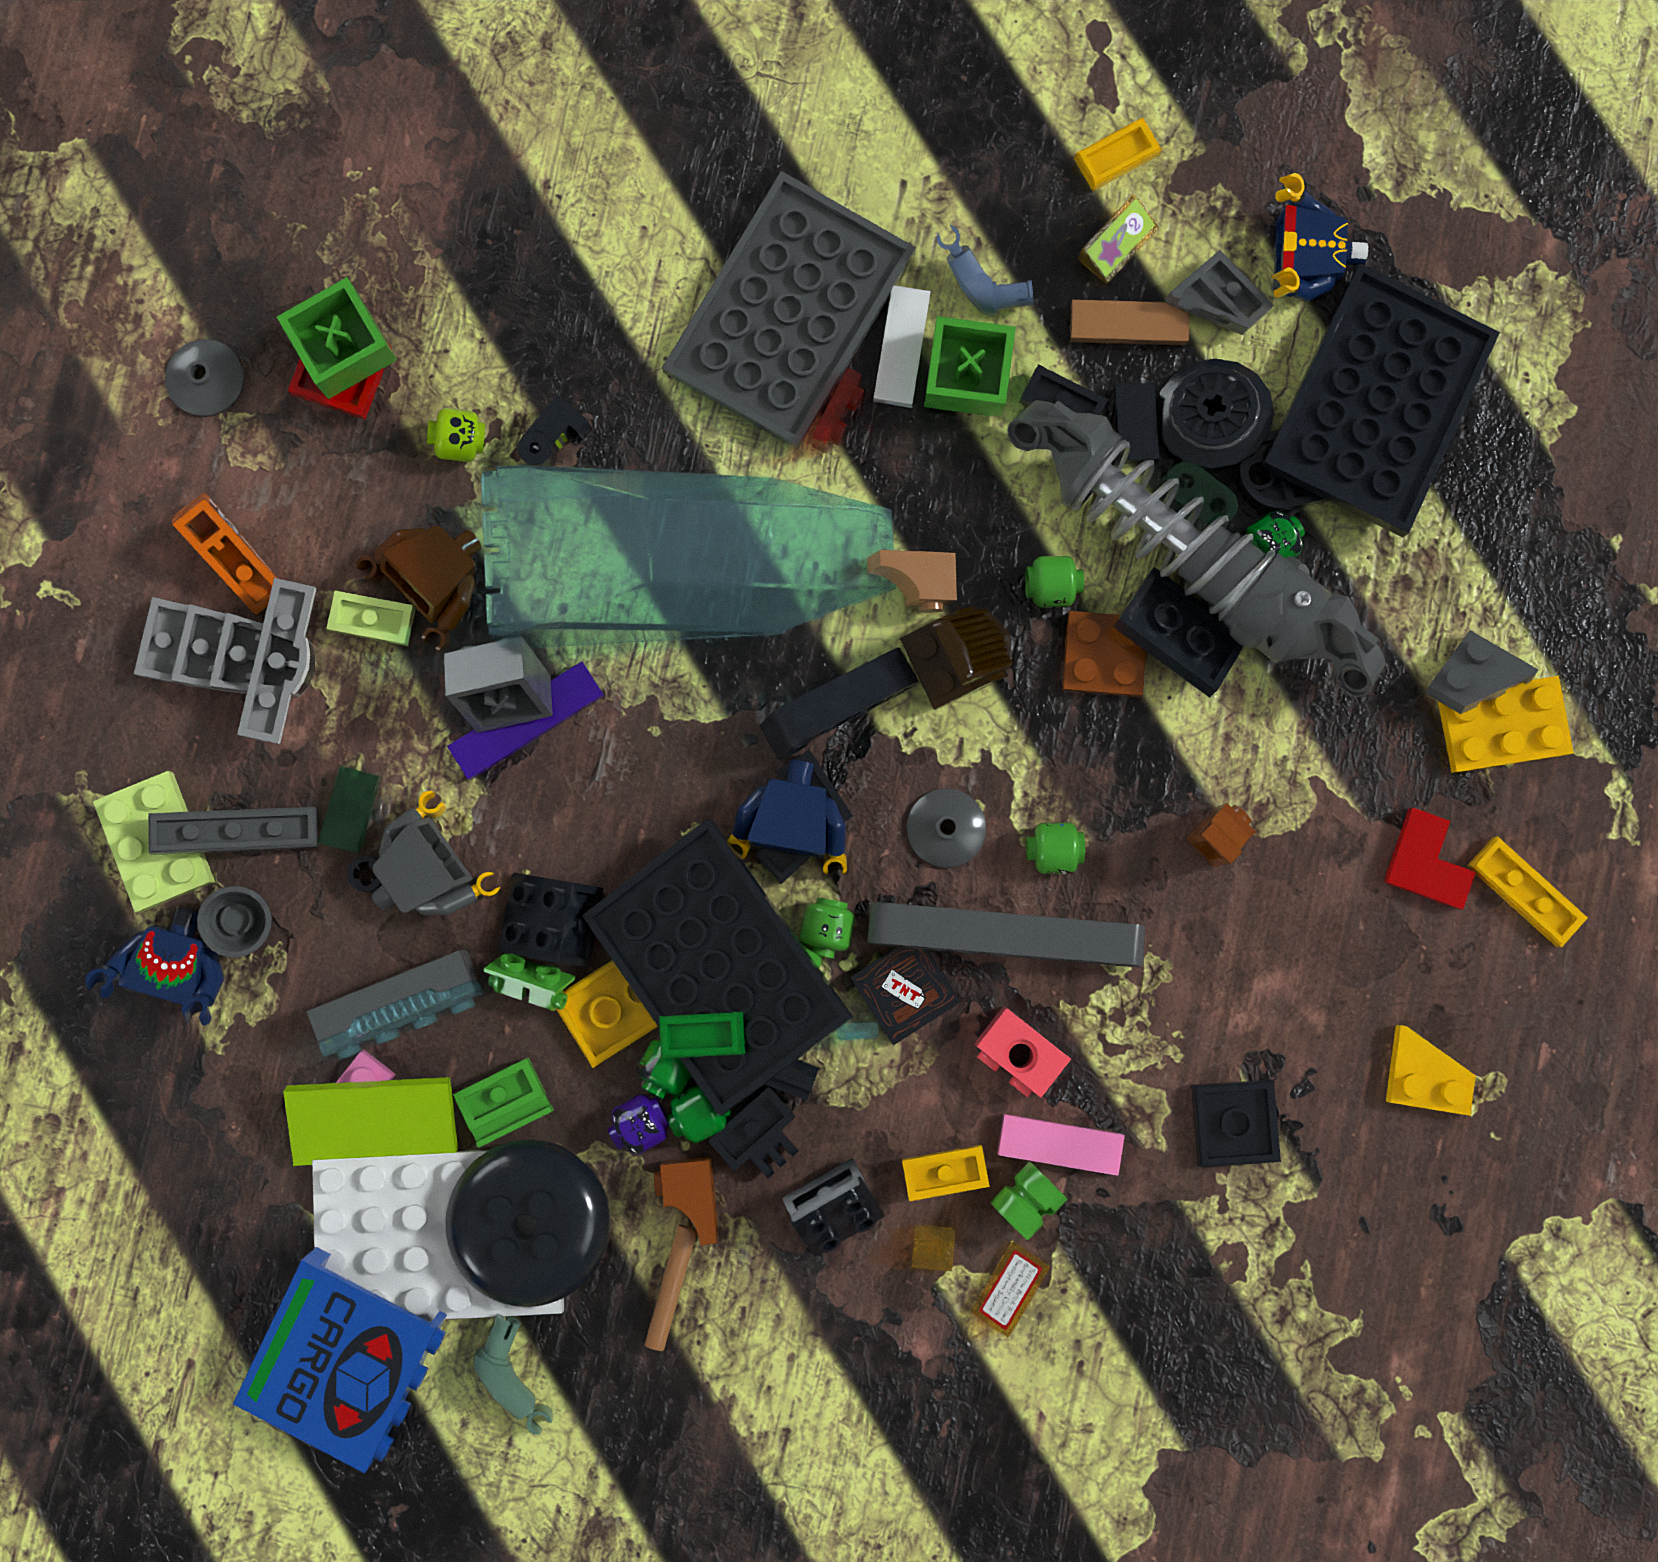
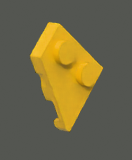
M1396 1025L1386 1102L1471 1116L1476 1075L1407 1026Z

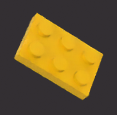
M1559 676L1534 679L1527 684L1519 683L1507 689L1503 695L1493 700L1481 701L1477 707L1462 714L1438 701L1451 773L1574 754Z

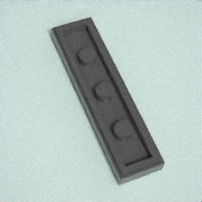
M316 807L148 813L150 855L318 848Z

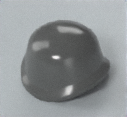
M229 886L218 889L205 899L199 909L197 925L201 938L211 950L226 957H241L254 952L264 943L270 932L272 918L268 904L258 893L246 887Z

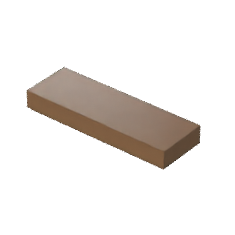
M1072 300L1070 342L1187 345L1189 341V313L1169 305L1167 302Z

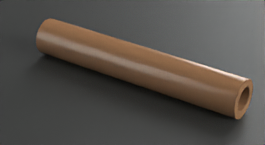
M678 1224L644 1344L650 1349L664 1351L696 1238V1228Z

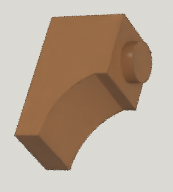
M879 550L867 558V574L879 575L894 583L903 593L906 606H918L921 613H938L943 611L944 606L957 600L955 553Z

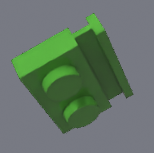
M529 1057L453 1094L469 1130L472 1131L476 1139L478 1148L554 1111Z

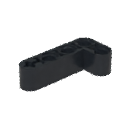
M898 647L784 704L769 714L759 727L777 759L781 761L808 746L815 738L906 692L917 685L919 680L902 650Z

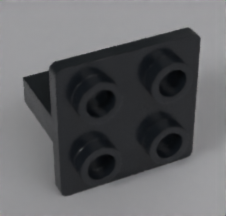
M853 1158L782 1198L790 1214L789 1220L814 1256L835 1250L842 1241L856 1233L870 1230L877 1221L885 1216Z

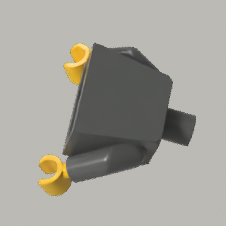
M433 791L422 793L418 801L419 807L416 809L409 808L384 830L378 851L380 858L373 865V872L382 885L372 892L374 903L384 911L389 910L396 904L403 913L416 909L422 915H448L476 902V897L481 894L490 897L497 894L500 890V887H497L493 891L486 892L481 888L482 880L494 875L491 872L481 874L476 884L472 886L467 884L473 880L472 876L431 820V818H437L445 811L444 802L439 803L434 809L426 808V803L435 797Z

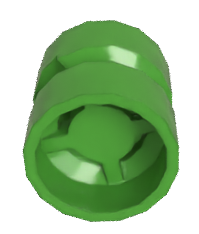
M1030 1161L1015 1175L1016 1185L1014 1187L1005 1186L990 1201L994 1208L1026 1240H1029L1044 1225L1042 1218L1044 1214L1053 1216L1068 1200Z

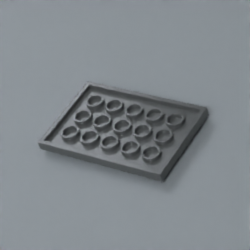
M781 171L663 365V373L792 447L799 449L889 298L891 290L896 286L914 256L916 247Z

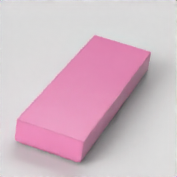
M1003 1114L997 1154L1118 1176L1125 1135Z

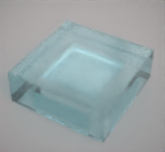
M876 1020L847 1022L837 1030V1038L840 1040L876 1039L878 1037V1022Z

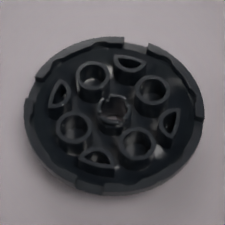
M534 1139L511 1141L499 1145L471 1163L458 1179L451 1193L445 1221L446 1238L450 1254L458 1270L468 1283L494 1301L518 1307L547 1305L567 1297L582 1286L593 1274L605 1253L611 1225L610 1208L606 1192L593 1169L570 1152L569 1149L553 1142ZM522 1214L532 1217L536 1224L535 1233L531 1235L522 1233L516 1226L517 1217Z

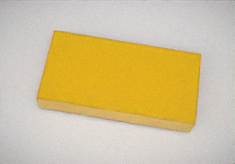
M1142 117L1077 152L1074 160L1092 191H1095L1160 155L1162 149Z

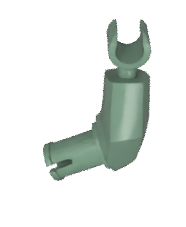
M496 1314L495 1322L485 1347H480L475 1351L473 1358L474 1369L485 1388L497 1403L517 1420H521L526 1416L528 1418L526 1424L529 1432L534 1435L541 1434L542 1428L533 1420V1417L541 1415L549 1423H552L553 1412L547 1405L539 1404L535 1406V1395L518 1378L508 1356L521 1322L512 1316H507L506 1320H504L505 1316Z

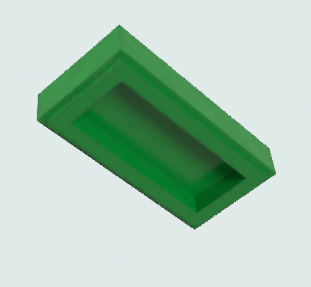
M743 1012L659 1017L661 1058L745 1054Z

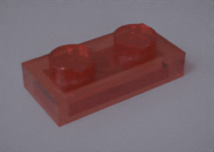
M847 368L812 435L813 448L826 454L831 443L837 446L841 441L847 427L843 420L849 409L854 412L856 411L865 392L864 389L860 388L862 374L850 368Z

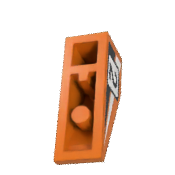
M205 492L201 493L173 516L172 525L247 607L257 615L268 606L273 581L277 577Z

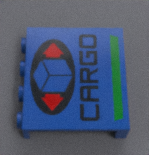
M316 1247L302 1259L233 1405L365 1473L374 1460L382 1462L394 1440L388 1434L393 1424L398 1427L400 1426L411 1406V1403L406 1401L410 1389L417 1391L429 1368L424 1366L423 1363L428 1353L435 1355L446 1335V1332L440 1328L447 1314L439 1311L434 1319L429 1322L325 1268L331 1254Z

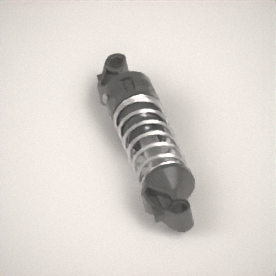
M1035 400L1030 402L1009 424L1007 429L1008 437L1011 443L1018 449L1023 451L1034 449L1051 450L1060 481L1062 504L1068 508L1072 507V511L1079 510L1095 492L1098 496L1087 513V522L1097 519L1111 504L1122 512L1111 532L1112 540L1121 538L1135 523L1146 530L1136 548V559L1146 556L1160 542L1169 547L1170 550L1160 567L1161 577L1170 575L1178 568V575L1187 581L1184 586L1185 596L1196 593L1209 603L1210 614L1220 612L1219 621H1223V624L1230 629V635L1239 644L1248 649L1255 647L1275 663L1294 659H1331L1337 674L1336 682L1343 692L1355 697L1365 696L1370 692L1385 667L1384 655L1376 644L1379 638L1361 625L1358 612L1348 596L1334 594L1310 577L1309 569L1301 561L1291 556L1285 558L1280 553L1275 555V550L1264 553L1252 544L1254 540L1253 534L1241 536L1237 532H1229L1226 529L1229 522L1228 515L1219 516L1210 525H1207L1203 531H1200L1194 526V523L1203 508V497H1195L1176 513L1169 506L1178 491V478L1169 479L1153 494L1145 490L1154 471V460L1142 462L1127 476L1122 473L1121 470L1129 455L1130 444L1126 440H1122L1123 437L1113 430L1105 416L1091 413H1076L1060 401L1053 404L1051 402ZM1145 470L1140 483L1137 484L1134 480ZM1168 491L1164 501L1161 502L1159 498ZM1189 512H1191L1189 518H1188L1187 520L1184 519V517H1185ZM1178 554L1179 556L1173 561L1175 555Z

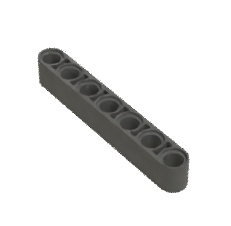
M876 902L870 903L867 944L1064 962L1143 967L1145 926Z

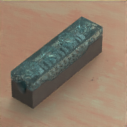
M458 950L306 1012L317 1041L320 1043L319 1046L323 1057L337 1054L338 1059L342 1060L362 1052L360 1044L375 1039L376 1044L380 1045L400 1037L398 1029L413 1024L414 1029L417 1030L438 1021L436 1014L447 1009H451L454 1015L476 1006L473 999L484 995L480 983L477 981L478 978L467 950Z

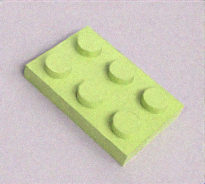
M166 771L93 801L135 912L141 913L215 883L204 853L149 854L148 813L188 812L173 772Z

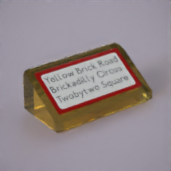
M1012 1241L971 1309V1313L1009 1338L1050 1268L1049 1264Z

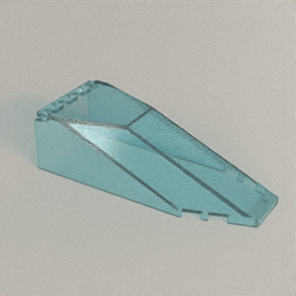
M531 465L496 466V471H482V506L497 507L498 511L482 513L484 547H499V552L484 554L485 587L501 588V593L486 595L487 624L490 625L488 626L489 634L496 641L504 637L522 636L530 648L775 635L785 633L787 629L810 620L823 618L825 614L848 605H856L896 589V585L888 579L875 574H867V558L879 550H894L892 511L881 506L773 477Z

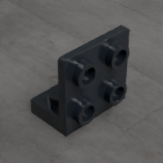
M513 873L498 950L500 952L555 963L589 967L595 934L582 915L602 900L604 888Z

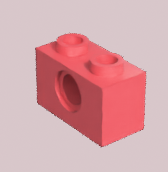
M1006 1007L1001 1008L974 1043L981 1050L977 1058L995 1072L1000 1066L1013 1076L1008 1083L1027 1098L1032 1091L1042 1098L1071 1060V1058ZM1016 1044H1025L1030 1052L1028 1061L1021 1066H1014L1009 1060V1052Z

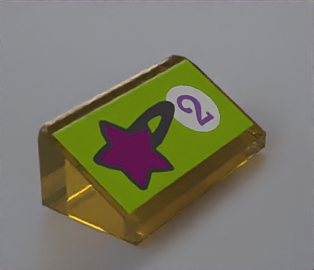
M1133 194L1082 248L1078 260L1107 285L1154 235L1159 226L1141 201Z

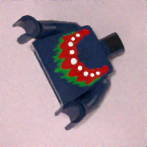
M177 907L171 928L149 925L146 930L139 931L115 952L104 964L103 969H94L87 974L86 987L90 991L96 983L104 982L106 984L99 991L100 997L108 998L114 991L113 980H119L118 986L183 1005L182 1014L187 1024L190 1023L191 1017L195 1013L200 1012L199 1020L201 1024L207 1025L212 1019L208 1007L214 1004L224 982V975L218 953L211 950L201 937L194 936L198 926L197 917L199 912Z

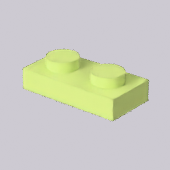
M334 591L326 629L334 633L408 646L416 608L409 604Z

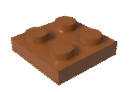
M1069 611L1067 613L1062 691L1129 697L1143 696L1146 651L1113 627L1120 615Z

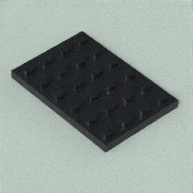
M1359 263L1354 269L1261 468L1404 538L1412 528L1500 332Z
M706 819L582 915L659 1029L660 1016L743 1012L745 1054L679 1057L719 1116L726 1114L854 1018L713 819Z

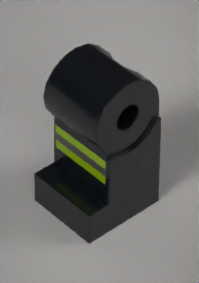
M557 395L521 437L518 443L519 456L529 469L535 472L548 471L557 461L559 450L573 434H576L583 440L593 428L584 416Z

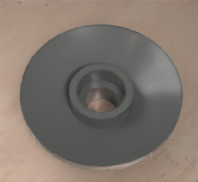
M207 339L190 342L177 350L171 357L165 374L166 388L172 401L183 411L200 417L215 416L232 407L241 395L245 380L244 369L238 356L223 343ZM201 368H205V376L201 379H195L196 372Z
M938 789L925 794L914 804L907 820V836L913 851L926 863L940 868L957 867L971 860L981 849L986 835V821L979 805L969 795L955 789ZM944 820H950L954 823L955 830L950 835H945L940 830V824Z

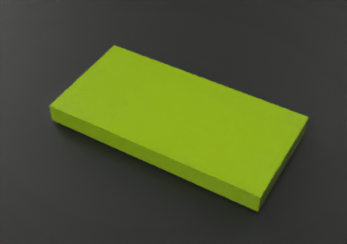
M450 1077L288 1085L283 1091L294 1166L313 1165L312 1160L458 1152Z

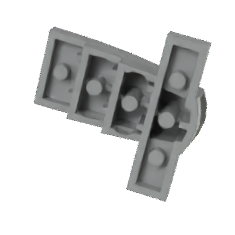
M274 578L264 623L227 612L225 614L191 604L185 605L152 597L134 674L187 686L247 694L237 735L281 744L291 697H300L309 687L315 673L316 655L313 644L306 638V633L317 589L313 586Z

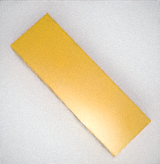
M1498 836L1492 837L1467 865L1470 870L1476 872L1475 874L1556 947H1563L1588 919L1587 916Z

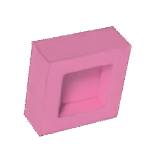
M363 1050L359 1052L336 1083L392 1080L396 1074L367 1051Z

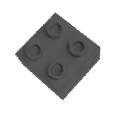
M522 636L504 637L496 642L479 646H465L458 651L444 654L445 696L477 733L553 716L550 674Z

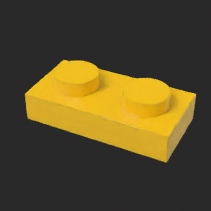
M981 1144L901 1159L909 1201L990 1187Z

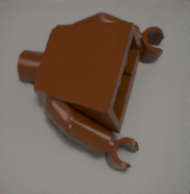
M433 526L427 530L424 528L400 529L393 532L374 550L375 556L373 558L369 556L360 557L356 562V567L364 571L372 564L373 570L364 580L376 583L385 575L431 624L437 620L438 626L427 629L423 633L422 639L424 643H427L432 635L437 632L441 636V643L436 647L435 651H442L450 644L448 631H453L470 606L476 587L473 578L476 565L470 557L481 549V543L470 530H466L455 539H452L440 526Z

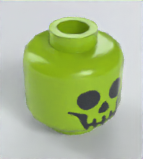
M444 408L438 412L436 421L428 420L427 444L434 445V452L438 458L471 462L475 459L476 453H483L485 423L479 422L478 415L475 412Z

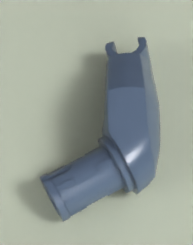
M950 225L956 234L955 242L950 245L944 244L939 233H937V242L940 247L950 251L946 260L959 286L970 302L982 314L995 316L996 313H999L998 309L1034 306L1032 280L996 285V281L992 282V278L983 270L969 246H960V233L955 226Z

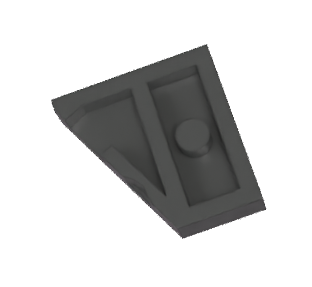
M1221 250L1173 289L1165 299L1169 305L1240 335L1246 333L1274 306Z
M1470 630L1431 682L1426 694L1462 714L1477 707L1481 701L1493 700L1503 695L1507 689L1519 683L1527 684L1531 682L1538 669Z

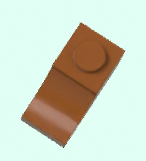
M1228 803L1218 806L1186 840L1213 867L1231 864L1242 853V847L1256 831L1249 825L1252 820L1244 810L1235 804L1231 807Z
M712 1156L664 1160L660 1165V1171L654 1172L656 1197L663 1196L664 1207L673 1206L688 1216L697 1230L700 1245L717 1244L719 1232Z

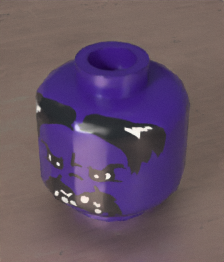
M639 1094L613 1109L611 1115L613 1126L608 1128V1132L619 1150L626 1147L630 1153L640 1155L667 1138V1127H669L668 1115L657 1097L650 1099L645 1094Z

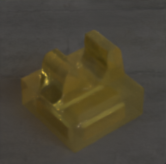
M914 1224L911 1268L952 1271L955 1228Z

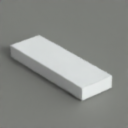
M894 286L891 290L873 402L912 408L931 291Z

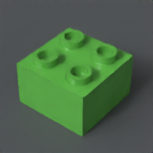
M347 277L277 316L278 321L315 385L328 399L397 361L361 296Z
M937 316L924 407L1002 417L1007 399L1016 327Z

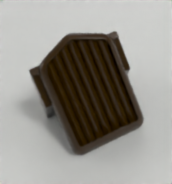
M975 605L958 609L900 638L934 710H938L970 693L980 691L1008 677L1009 675L1006 670L1013 663L1010 632L988 610L976 609Z

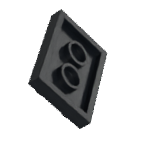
M1155 567L1146 575L1113 625L1116 630L1209 698L1217 692L1244 647L1232 638L1230 629L1223 624V621H1219L1218 613L1210 614L1209 607L1193 595L1185 596V589L1169 577H1161L1160 571Z

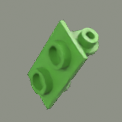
M512 953L502 954L484 968V972L491 974L488 983L489 986L494 988L495 992L522 1000L525 998L526 988L530 989L529 1003L551 1011H555L557 1008L562 1010L565 1007L568 996L563 993V989L575 980V976L561 972L555 966L540 965L525 960L523 956Z

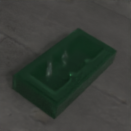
M340 766L318 843L355 853L361 852L381 782V776Z

